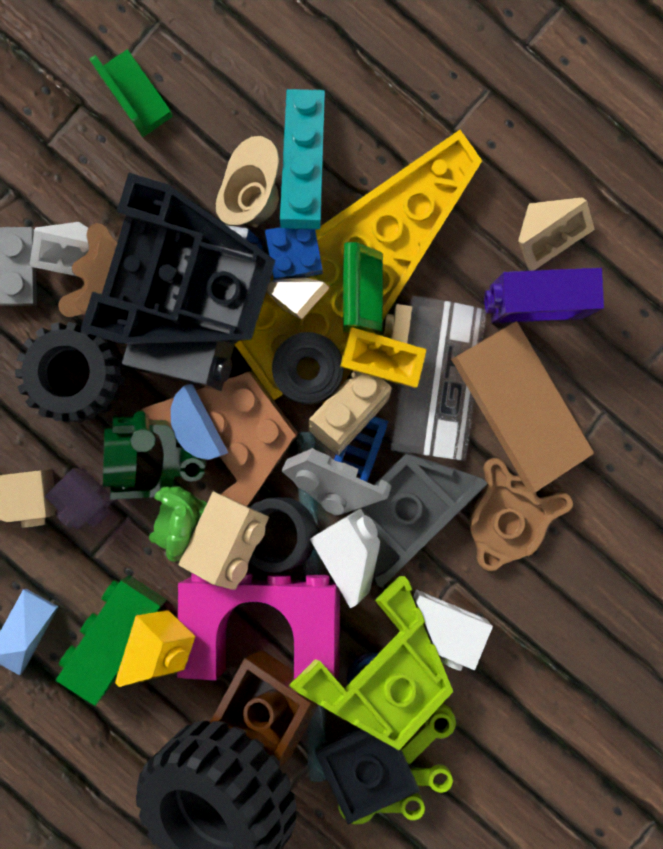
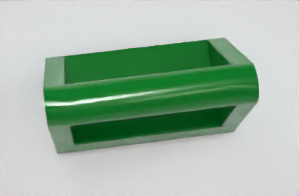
M357 242L344 243L343 333H349L351 327L370 333H382L383 252Z

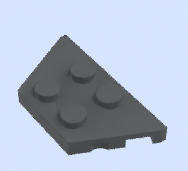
M405 453L374 484L378 485L380 480H383L392 486L388 499L361 508L364 515L370 517L374 522L378 532L377 537L380 540L374 570L377 585L382 588L488 483L481 477Z

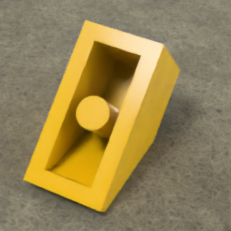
M169 610L136 615L115 683L122 687L183 671L196 636Z

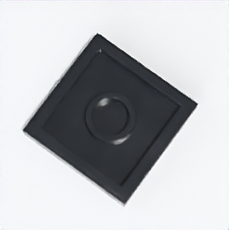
M356 728L315 747V754L347 824H351L420 791L402 749L397 750L360 728Z

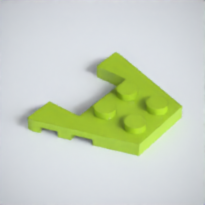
M399 576L375 599L376 603L400 632L345 688L339 684L322 662L316 659L289 684L290 688L397 750H400L453 693L434 644H431L423 625L425 620L421 610L416 608L410 590H412L411 585L405 576Z

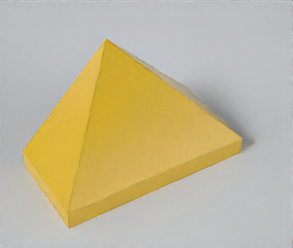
M351 327L340 367L417 388L427 349Z

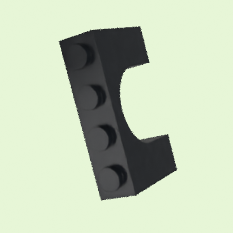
M227 225L263 251V242L249 229ZM238 341L127 344L122 365L143 373L222 391L224 382L228 380L231 374L232 362L230 359L234 345Z

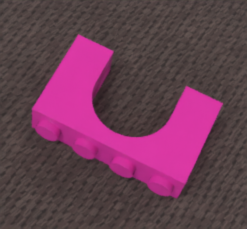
M191 573L190 578L178 583V620L196 637L185 669L177 672V678L216 680L226 671V630L231 613L239 604L262 602L278 609L286 617L292 628L294 636V680L315 659L321 661L336 680L338 679L340 674V590L335 582H330V576L307 575L306 581L291 580L290 574L277 573L268 574L267 580L253 579L252 573H246L236 590L213 585Z

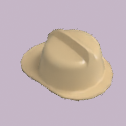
M263 136L250 137L241 142L234 150L216 199V213L222 222L230 226L247 224L251 227H258L261 222L266 221L272 216L276 210L279 196L275 180L279 168V155L276 146L271 140Z

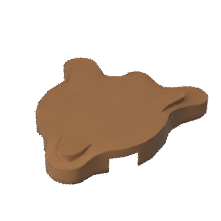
M95 223L87 229L86 238L89 251L72 265L73 274L83 280L84 286L60 299L58 303L59 311L65 317L86 314L92 291L102 294L117 245V241L112 238L107 227L103 224Z
M491 458L484 463L483 467L485 481L488 484L484 487L482 494L473 505L469 526L477 548L476 559L478 564L487 571H496L502 565L512 562V560L532 555L545 539L550 523L559 516L568 513L573 507V500L564 492H557L543 497H538L536 492L529 493L519 475H512L502 460Z

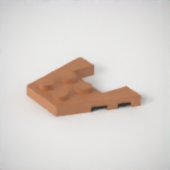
M253 371L228 379L224 382L222 391L205 387L196 390L228 451L227 454L220 456V458L237 479V482L221 493V495L246 506L252 503L268 476L273 472L298 435L296 429ZM174 398L145 407L140 411L147 413L149 419L166 420L171 423L170 408Z

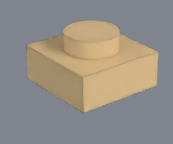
M397 304L394 314L386 315L383 337H390V339L407 343L412 306Z

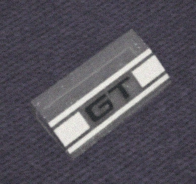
M413 296L410 303L412 312L407 344L427 350L418 387L413 388L399 384L390 450L466 461L474 397L451 359L483 341L486 312L485 309L464 304Z

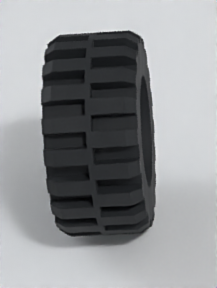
M210 721L195 722L182 728L143 766L136 789V805L141 808L139 818L142 826L147 827L149 831L147 836L152 844H157L160 849H282L292 836V831L296 825L295 794L289 791L291 789V782L287 773L282 774L279 769L280 762L274 754L270 756L263 749L265 745L257 738L252 740L246 736L245 730L239 727L228 728V723L213 721L212 723Z

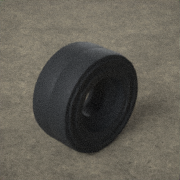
M313 332L295 334L287 338L278 347L272 362L274 381L279 390L296 403L305 405L321 403L327 400L341 384L344 368L340 367L342 356L337 346L321 334ZM304 358H313L320 366L319 374L312 380H304L297 374V365Z

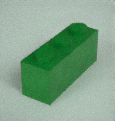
M130 575L120 580V582L112 581L101 600L106 602L98 615L93 612L88 617L80 630V633L85 636L77 647L74 645L69 647L58 664L63 670L56 681L94 706L106 695L117 677L136 615L159 612L167 601L166 598Z

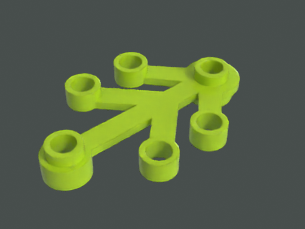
M442 704L425 722V726L401 748L409 765L436 738H446L454 732L456 719L452 710L447 705ZM445 718L448 722L445 728L437 729L434 727L435 720ZM438 764L432 768H410L418 786H431L434 791L439 793L448 791L452 786L453 779L450 770L444 765ZM439 773L447 775L446 781L441 784L433 781L435 775ZM415 793L352 824L366 823L375 813H403L407 819L417 820L424 814V802L421 795ZM409 801H417L419 807L414 811L406 809V804ZM338 804V808H339L340 814H341L342 817L345 819V817H344V815H343V813H342V811H341V809H340V806H339V804Z

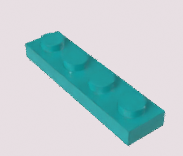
M287 89L280 207L281 228L320 229L325 90Z

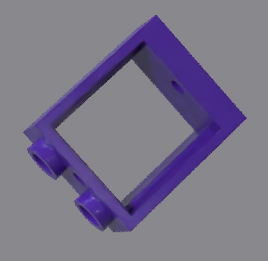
M602 268L503 272L490 285V290L485 291L486 314L491 313V323L584 319L604 309Z

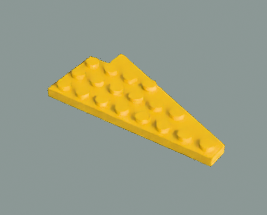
M461 130L448 137L330 219L320 229L315 230L323 274L306 278L324 282L329 289L302 319L285 312L266 292L252 340L238 341L235 346L274 401L281 397L283 393L274 381L272 362L278 347L287 338L303 332L321 334L337 346L343 358L349 334L343 333L344 243L357 242L383 252V322L482 162ZM273 272L270 281L274 280ZM304 358L297 365V374L304 380H312L319 374L320 366L313 358ZM344 368L340 386L348 378L352 370Z

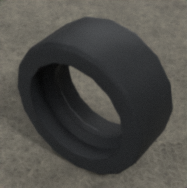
M277 497L264 499L250 507L264 515L272 512H283L290 516L297 529V544L288 556L279 558L269 555L262 547L260 541L249 560L251 565L263 572L280 573L301 566L311 556L315 547L310 539L317 534V527L313 515L303 504L292 498Z

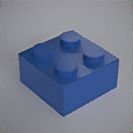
M279 227L265 230L269 256L276 261L273 269L274 280L323 274L315 229Z

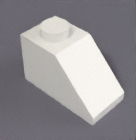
M361 508L310 539L350 608L356 606L370 593L380 546L377 528L372 519L364 515Z
M416 589L413 597L418 608L421 610L431 641L435 645L438 655L442 656L441 662L460 671L463 666L475 670L493 626L486 618Z

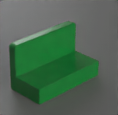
M128 49L105 65H102L96 55L89 59L142 138L173 117L172 112Z

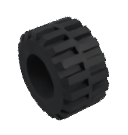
M59 322L51 324V330L43 327L37 330L35 333L38 339L28 338L23 344L29 348L26 354L19 352L16 360L23 362L22 369H15V378L23 379V384L17 387L20 394L28 395L29 398L25 401L30 408L38 409V414L45 418H53L55 421L63 422L94 420L99 418V413H107L112 408L110 405L111 401H118L121 393L117 392L119 385L124 386L125 377H122L120 374V370H124L125 367L117 357L120 352L116 346L109 343L110 340L81 332L82 326L68 322L67 325ZM79 351L84 354L90 368L89 379L79 393L73 396H65L56 385L55 369L62 357L68 353Z

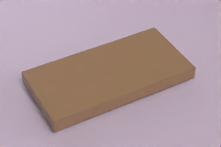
M517 321L451 359L529 493L537 492L594 454Z

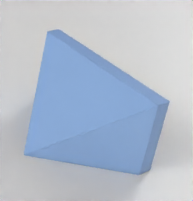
M23 589L0 631V665L21 675L59 606L28 589Z

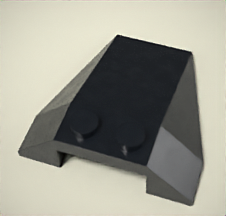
M128 173L117 213L124 219L102 294L92 291L80 331L120 344L252 340L275 266V259L169 184Z

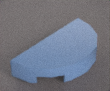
M193 384L184 385L175 395L170 408L171 426L175 438L185 451L196 458L209 460L227 454L228 451Z

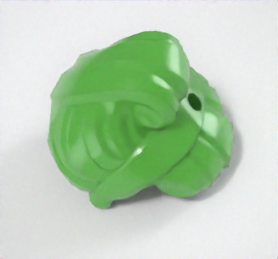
M167 486L161 488L155 494V499L161 501L162 504L154 524V532L149 535V540L151 543H156L159 547L166 549L168 560L177 562L181 560L207 502L196 498L192 493L180 486Z

